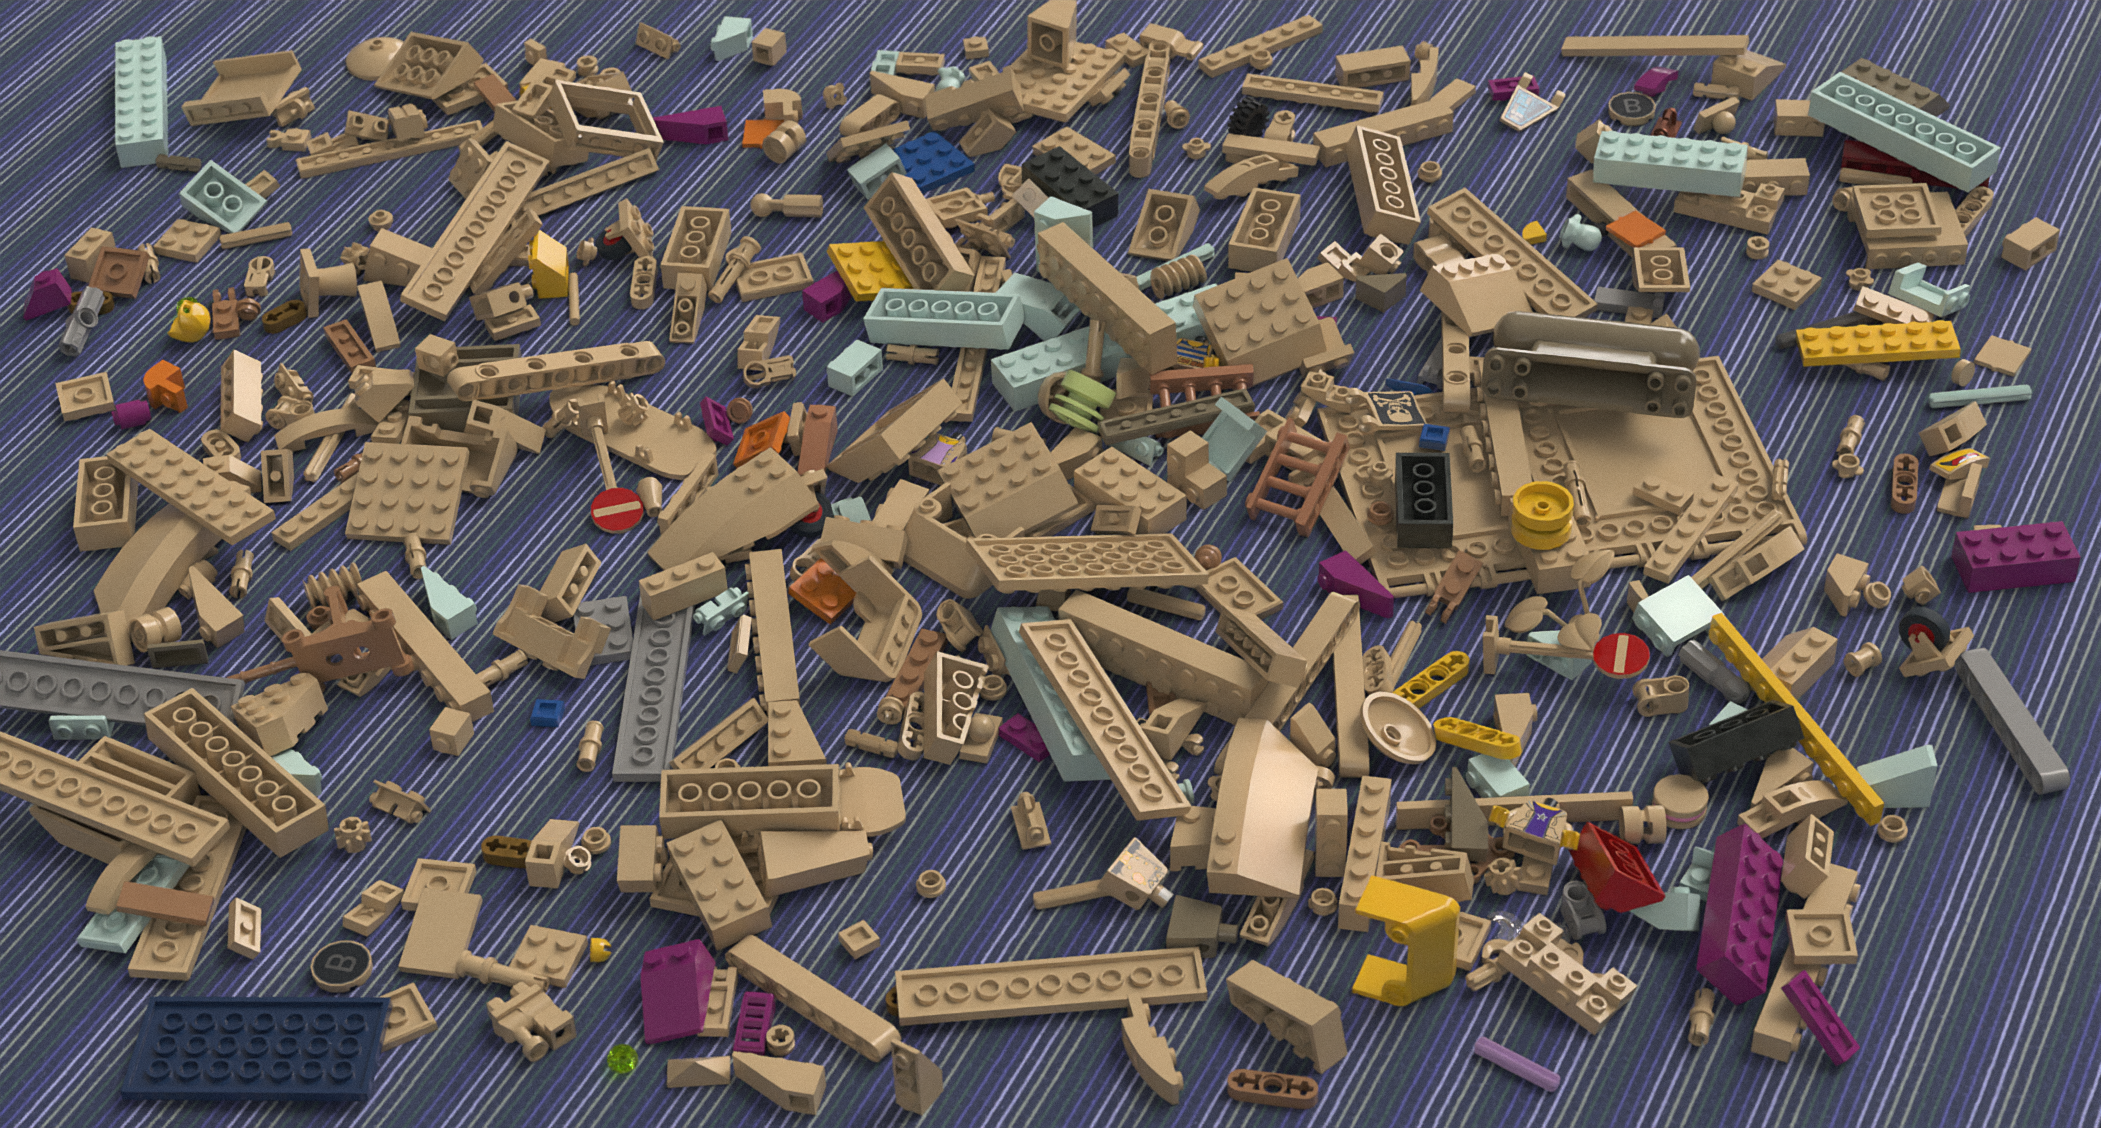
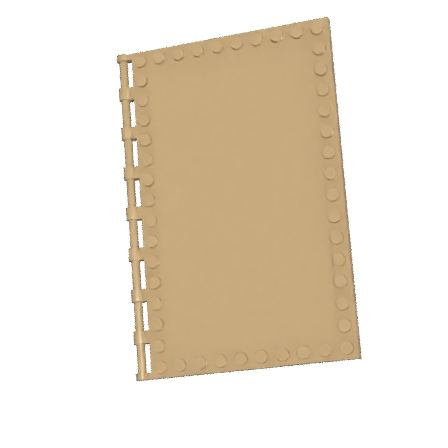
M1719 356L1699 358L1698 364L1693 370L1697 380L1694 408L1692 413L1685 418H1671L1559 404L1538 407L1526 401H1517L1532 482L1548 481L1564 487L1566 478L1563 465L1570 460L1579 462L1581 476L1586 482L1584 491L1591 523L1583 528L1578 527L1588 552L1613 550L1614 555L1635 553V555L1614 557L1609 569L1635 565L1644 567L1655 553V550L1658 549L1689 508L1688 506L1679 516L1634 496L1633 487L1646 473L1693 492V501L1714 474L1739 482L1737 493L1688 557L1692 560L1706 559L1710 555L1721 553L1734 541L1708 544V542L1739 538L1773 509L1783 514L1784 521L1769 534L1779 533L1791 526L1801 544H1807L1806 531L1787 493L1786 498L1782 501L1779 499L1773 500L1771 497L1774 466ZM1470 388L1469 413H1443L1442 392L1414 396L1427 424L1450 427V435L1445 451L1420 448L1419 440L1422 429L1378 430L1368 435H1362L1358 429L1359 425L1363 426L1361 417L1364 415L1372 417L1366 403L1354 407L1351 414L1330 407L1317 408V417L1326 442L1333 441L1337 432L1347 435L1350 450L1344 460V467L1338 473V477L1350 511L1377 550V553L1368 559L1373 576L1394 598L1426 594L1427 597L1433 596L1459 550L1483 562L1482 568L1470 588L1479 587L1480 589L1497 587L1498 584L1531 580L1527 569L1496 573L1497 571L1525 568L1526 566L1516 541L1511 534L1508 524L1509 516H1501L1499 505H1494V489L1496 488L1491 487V472L1493 470H1488V454L1490 453H1485V437L1487 436H1482V420L1484 419L1479 418V404L1481 403L1476 401V388ZM1468 425L1475 427L1478 439L1484 447L1483 456L1486 461V468L1481 472H1473L1469 468L1468 458L1464 456L1462 451L1463 441L1460 436V430ZM1396 452L1450 453L1453 506L1452 548H1397ZM1383 461L1393 468V476L1388 484L1375 485L1370 481L1367 469L1373 463ZM1378 501L1390 504L1394 511L1393 521L1384 526L1372 524L1367 519L1368 509L1373 503ZM1766 536L1750 550H1752L1753 548H1755L1756 546L1760 545L1761 543L1765 542L1773 536ZM1423 582V584L1389 588V586Z

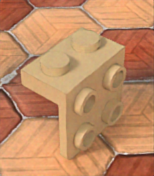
M1331 317L1319 320L1327 351L1302 360L1299 368L1302 378H1306L1309 371L1317 373L1319 370L1325 372L1333 368H1343L1352 360L1354 355L1351 344L1344 345L1336 323Z

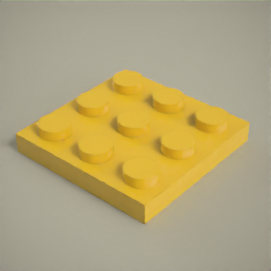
M885 241L829 244L827 253L856 302L875 300L881 288L914 289Z

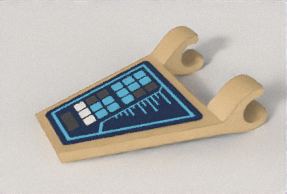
M1526 72L1520 79L1499 120L1519 132L1557 111L1565 97V94L1558 90L1549 103L1526 89L1532 76Z

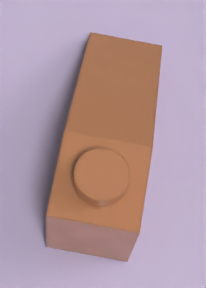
M810 405L805 420L798 474L800 476L809 470L818 471L824 469L826 473V466L828 465L838 431L836 406Z

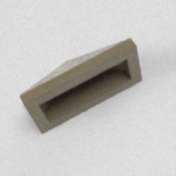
M203 639L147 645L152 668L208 663V655Z

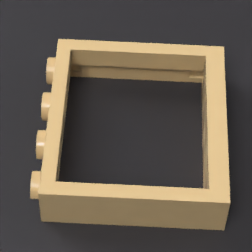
M560 80L554 81L548 101L569 149L626 157L650 148L655 161L657 160L664 142L641 93ZM571 106L628 114L637 133L579 125Z

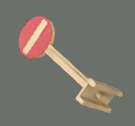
M603 393L597 394L598 401L583 403L582 397L577 398L581 433L583 437H593L606 487L605 491L595 497L591 505V518L594 524L602 531L612 534L625 533L634 529L641 522L644 515L643 503L640 497L632 490L616 486L603 433H608Z
M1486 615V632H1483L1484 674H1495L1499 654L1510 655V653L1591 659L1601 673L1617 679L1631 678L1639 675L1647 668L1650 661L1648 646L1635 635L1626 633L1611 634L1598 641L1593 652H1583L1566 648L1560 644L1512 641L1511 638L1499 637L1498 616Z

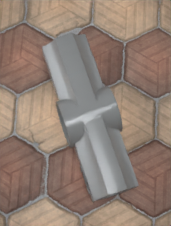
M85 287L72 315L66 319V329L58 346L61 349L60 351L67 356L77 357L80 355L91 329L98 323L97 315L105 299L103 292L98 288Z

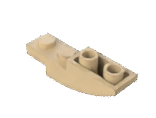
M1267 154L1240 161L1223 170L1204 186V190L1212 194L1216 199H1227L1230 195L1247 196L1248 193H1251L1253 187L1258 188V184H1267L1271 180L1287 181L1288 178L1298 177L1299 167L1289 162L1278 161Z
M1791 526L1712 574L1708 577V580L1721 601L1726 600L1804 550V547Z
M1827 781L1799 782L1763 795L1762 804L1739 814L1737 824L1742 825L1745 823L1754 832L1758 833L1761 838H1764L1795 822L1800 824L1810 814L1818 819L1846 805L1848 800Z
M1305 849L1300 895L1304 889L1303 881L1314 859V851ZM1257 896L1241 930L1240 937L1269 946L1286 924L1299 898Z
M1140 993L1127 994L1129 1018L1122 1019V1041L1126 1052L1140 1076L1158 1095L1172 1105L1179 1104V1091L1184 1090L1181 1072H1175L1174 1069L1177 1066L1174 1048H1168L1165 1036L1157 1037L1154 1026L1149 1027L1148 1022L1151 1021L1148 1003H1142Z

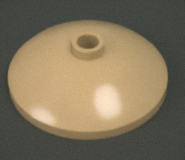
M376 37L359 43L346 57L348 71L360 79L378 80L403 44V41L390 37Z
M1375 692L1364 700L1360 708L1361 724L1368 739L1380 752L1395 761L1406 764H1420L1432 756L1436 748L1435 733L1428 719L1415 705L1405 698L1389 692Z

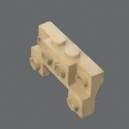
M1761 183L1756 193L1741 190L1740 197L1680 191L1675 199L1674 212L1768 234L1784 200L1785 188Z
M1269 409L1259 414L1255 422L1267 430V433L1246 459V462L1251 464L1264 455L1270 457L1277 442L1278 431L1287 421L1285 418ZM1295 425L1297 433L1321 440ZM1291 443L1286 454L1317 465L1323 463L1326 457L1324 452ZM1287 467L1293 471L1288 474L1289 482L1305 487L1312 486L1315 475Z
M518 584L508 609L496 623L493 635L520 648L526 657L534 660L539 658L543 661L542 665L556 671L559 669L575 678L585 679L594 654L602 653L611 628L590 617L581 616L575 633H572L541 617L549 596L530 586Z
M1539 913L1522 927L1520 934L1502 948L1497 962L1595 1035L1632 998L1637 985L1614 968H1611L1600 979L1555 946L1559 943L1563 930Z

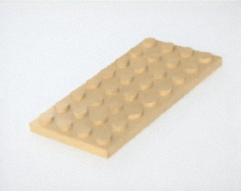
M1172 533L966 539L967 552L994 587L1006 594L1014 593L1015 590L1038 593L1045 589H1052L1057 592H1065L1068 589L1077 588L1083 591H1092L1094 588L1119 590L1120 587L1145 589L1146 586L1168 589L1173 585L1195 588L1198 585L1208 584L1209 573Z

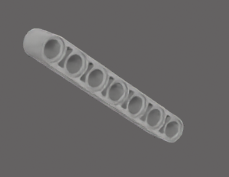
M1982 647L1961 653L1955 660L1957 674L2035 792L2041 795L2069 788L2070 775L2068 769L1988 650Z

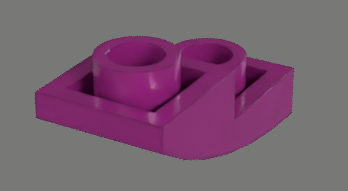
M1659 66L1654 67L1639 78L1634 85V90L1642 91V94L1654 97L1656 93L1665 91L1669 81L1677 80L1678 70Z

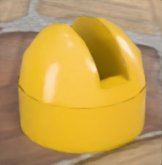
M591 938L590 962H602L609 959L611 952L604 951V949L611 948L607 940Z

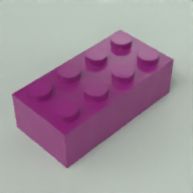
M2063 521L1956 532L1951 555L1968 593L2075 582L2081 558Z

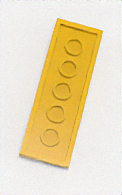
M1937 320L1935 322H1910L1906 324L1885 323L1883 325H1858L1854 327L1833 326L1831 328L1796 330V342L1803 367L1960 358L1961 349L1951 321Z

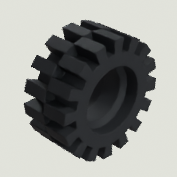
M1243 98L1242 103L1238 102L1236 104L1237 108H1233V115L1229 116L1231 121L1228 122V127H1230L1228 132L1230 134L1251 137L1262 136V130H1266L1267 127L1265 123L1269 122L1267 117L1270 115L1269 108L1253 98Z

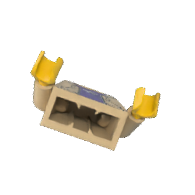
M1546 798L1543 803L1527 800L1521 808L1517 807L1511 811L1500 806H1493L1488 818L1489 822H1495L1496 825L1505 829L1502 848L1553 865L1558 863L1561 847L1567 850H1577L1580 833L1573 831L1572 826L1566 822L1567 813L1559 809V803L1553 798Z

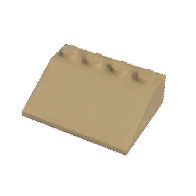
M410 32L374 86L384 90L434 100L471 79L478 72L484 59L468 42Z
M1498 254L1432 266L1420 289L1429 300L1470 337L1493 332L1496 323L1508 312H1533L1514 269Z

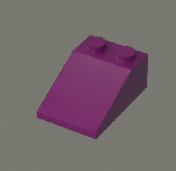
M700 939L645 952L641 970V990L645 1042L648 1045L703 1033L716 962Z

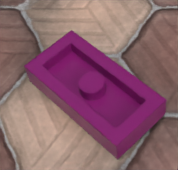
M1532 75L1526 90L1539 96V86L1534 75ZM1522 77L1488 80V89L1493 101L1511 99Z
M706 396L700 402L702 417L707 430L706 433L713 441H720L728 446L734 440L726 407Z
M1017 713L998 728L1000 737L1038 762H1041L1050 755L1036 725Z

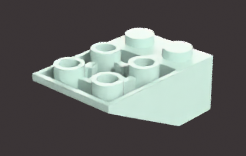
M1014 273L996 292L1020 295L1026 317L1023 324L1044 341L1058 337L1081 310L1074 303H1071L1060 290L1058 291L1052 283L1019 273Z

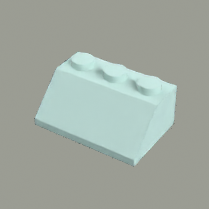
M1054 197L1048 198L1034 211L1036 271L1039 272L1038 266L1040 264L1037 250L1038 233L1064 222L1093 248L1091 211Z

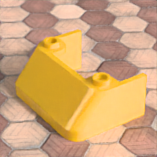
M1371 875L1355 909V914L1385 922L1387 936L1395 943L1408 945L1407 965L1368 954L1353 985L1352 993L1387 1002L1394 1006H1405L1449 987L1456 974L1460 921L1459 904L1453 898Z

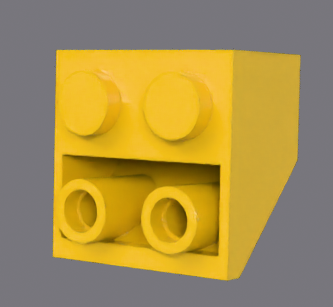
M539 230L538 234L533 237V240L529 241L530 255H528L529 269H533V274L531 275L532 288L537 289L538 299L568 297L569 262L567 249Z

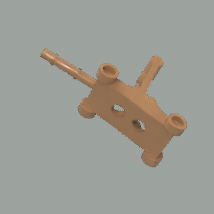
M330 586L324 591V596L330 608V611H327L331 624L328 628L306 637L303 631L299 629L290 630L282 636L281 640L285 650L291 652L293 657L277 662L272 661L270 664L245 672L240 671V673L227 678L243 680L247 684V682L272 674L277 675L279 672L298 667L300 673H310L318 680L323 693L326 689L324 684L326 681L390 666L393 674L400 677L411 673L415 666L411 656L405 654L401 649L393 626L396 624V618L391 609L383 608L376 611L371 617L372 621H346L345 614L348 612V608L338 586ZM363 646L368 648L370 653H361L359 647ZM340 654L343 657L337 663L330 662L327 657Z

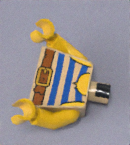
M1198 336L1195 340L1179 338L1177 340L1178 363L1161 371L1219 367L1220 363L1219 358L1213 354L1211 344H1209L1205 337Z

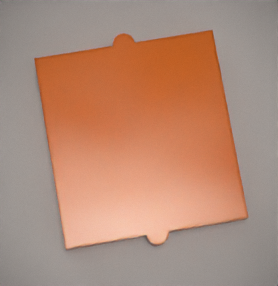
M746 120L742 142L743 148L760 147V149H763V140L775 131L784 120Z
M1636 210L1624 217L1620 216L1618 220L1606 225L1607 231L1633 248H1640L1648 243H1653L1655 239L1666 234L1665 229Z

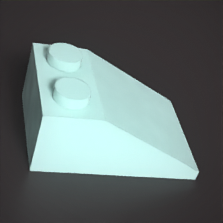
M212 160L179 193L181 204L184 208L199 219L213 226L220 227V229L228 233L242 231L267 204L266 199Z

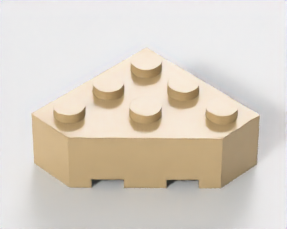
M310 673L296 674L286 683L270 685L264 689V692L255 696H244L238 700L237 704L231 706L238 728L269 756L293 747L298 742L297 735L300 732L301 734L306 733L316 723L314 717L317 714L323 715L328 710L318 680Z

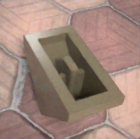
M1406 273L1356 276V299L1383 313L1406 296Z

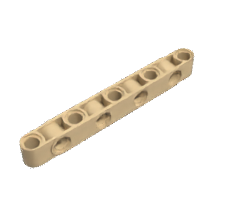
M1161 39L1154 40L1149 44L1130 138L1129 171L1132 176L1137 178L1146 177L1151 172L1169 80L1170 44L1168 41Z
M1441 311L1443 413H1469V335Z
M650 341L622 343L459 367L449 373L447 383L461 401L494 399L655 374L665 366V358Z

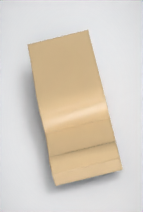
M1151 23L1140 34V45L1147 50L1149 49V44L1154 40L1168 41L1170 44V59L1179 55L1186 57L1188 60H1194L1203 49L1202 42L1186 40L1180 31Z

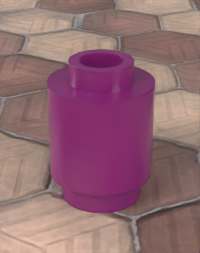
M140 399L117 404L115 405L116 410L111 411L114 425H120L121 430L144 425L146 421L152 420L147 400L140 402Z

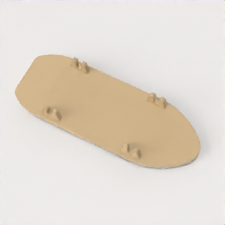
M613 380L608 384V387L589 384L555 389L550 393L549 400L552 413L564 407L570 399L577 400V398L582 397L583 403L598 401L597 394L603 393L608 433H603L607 450L660 476L684 480L689 477L696 463L700 462L706 453L717 455L716 445L710 436L700 428L692 425L688 415L682 420L681 412H677L673 416L649 405V409L646 411L649 417L643 423H638L636 426L633 423L630 425L624 423L618 416L617 411L621 406L617 402L625 395L628 396V394L625 393L622 384L616 387V383ZM578 414L572 419L571 425L565 429L594 443L592 436H582Z
M849 762L845 764L846 769L840 770L839 767L841 785L840 831H866V836L871 837L891 832L905 823L906 813L900 779L897 775L872 767L853 768ZM759 830L753 831L754 836H748L747 831H743L741 836H731L740 854L757 852L760 837Z

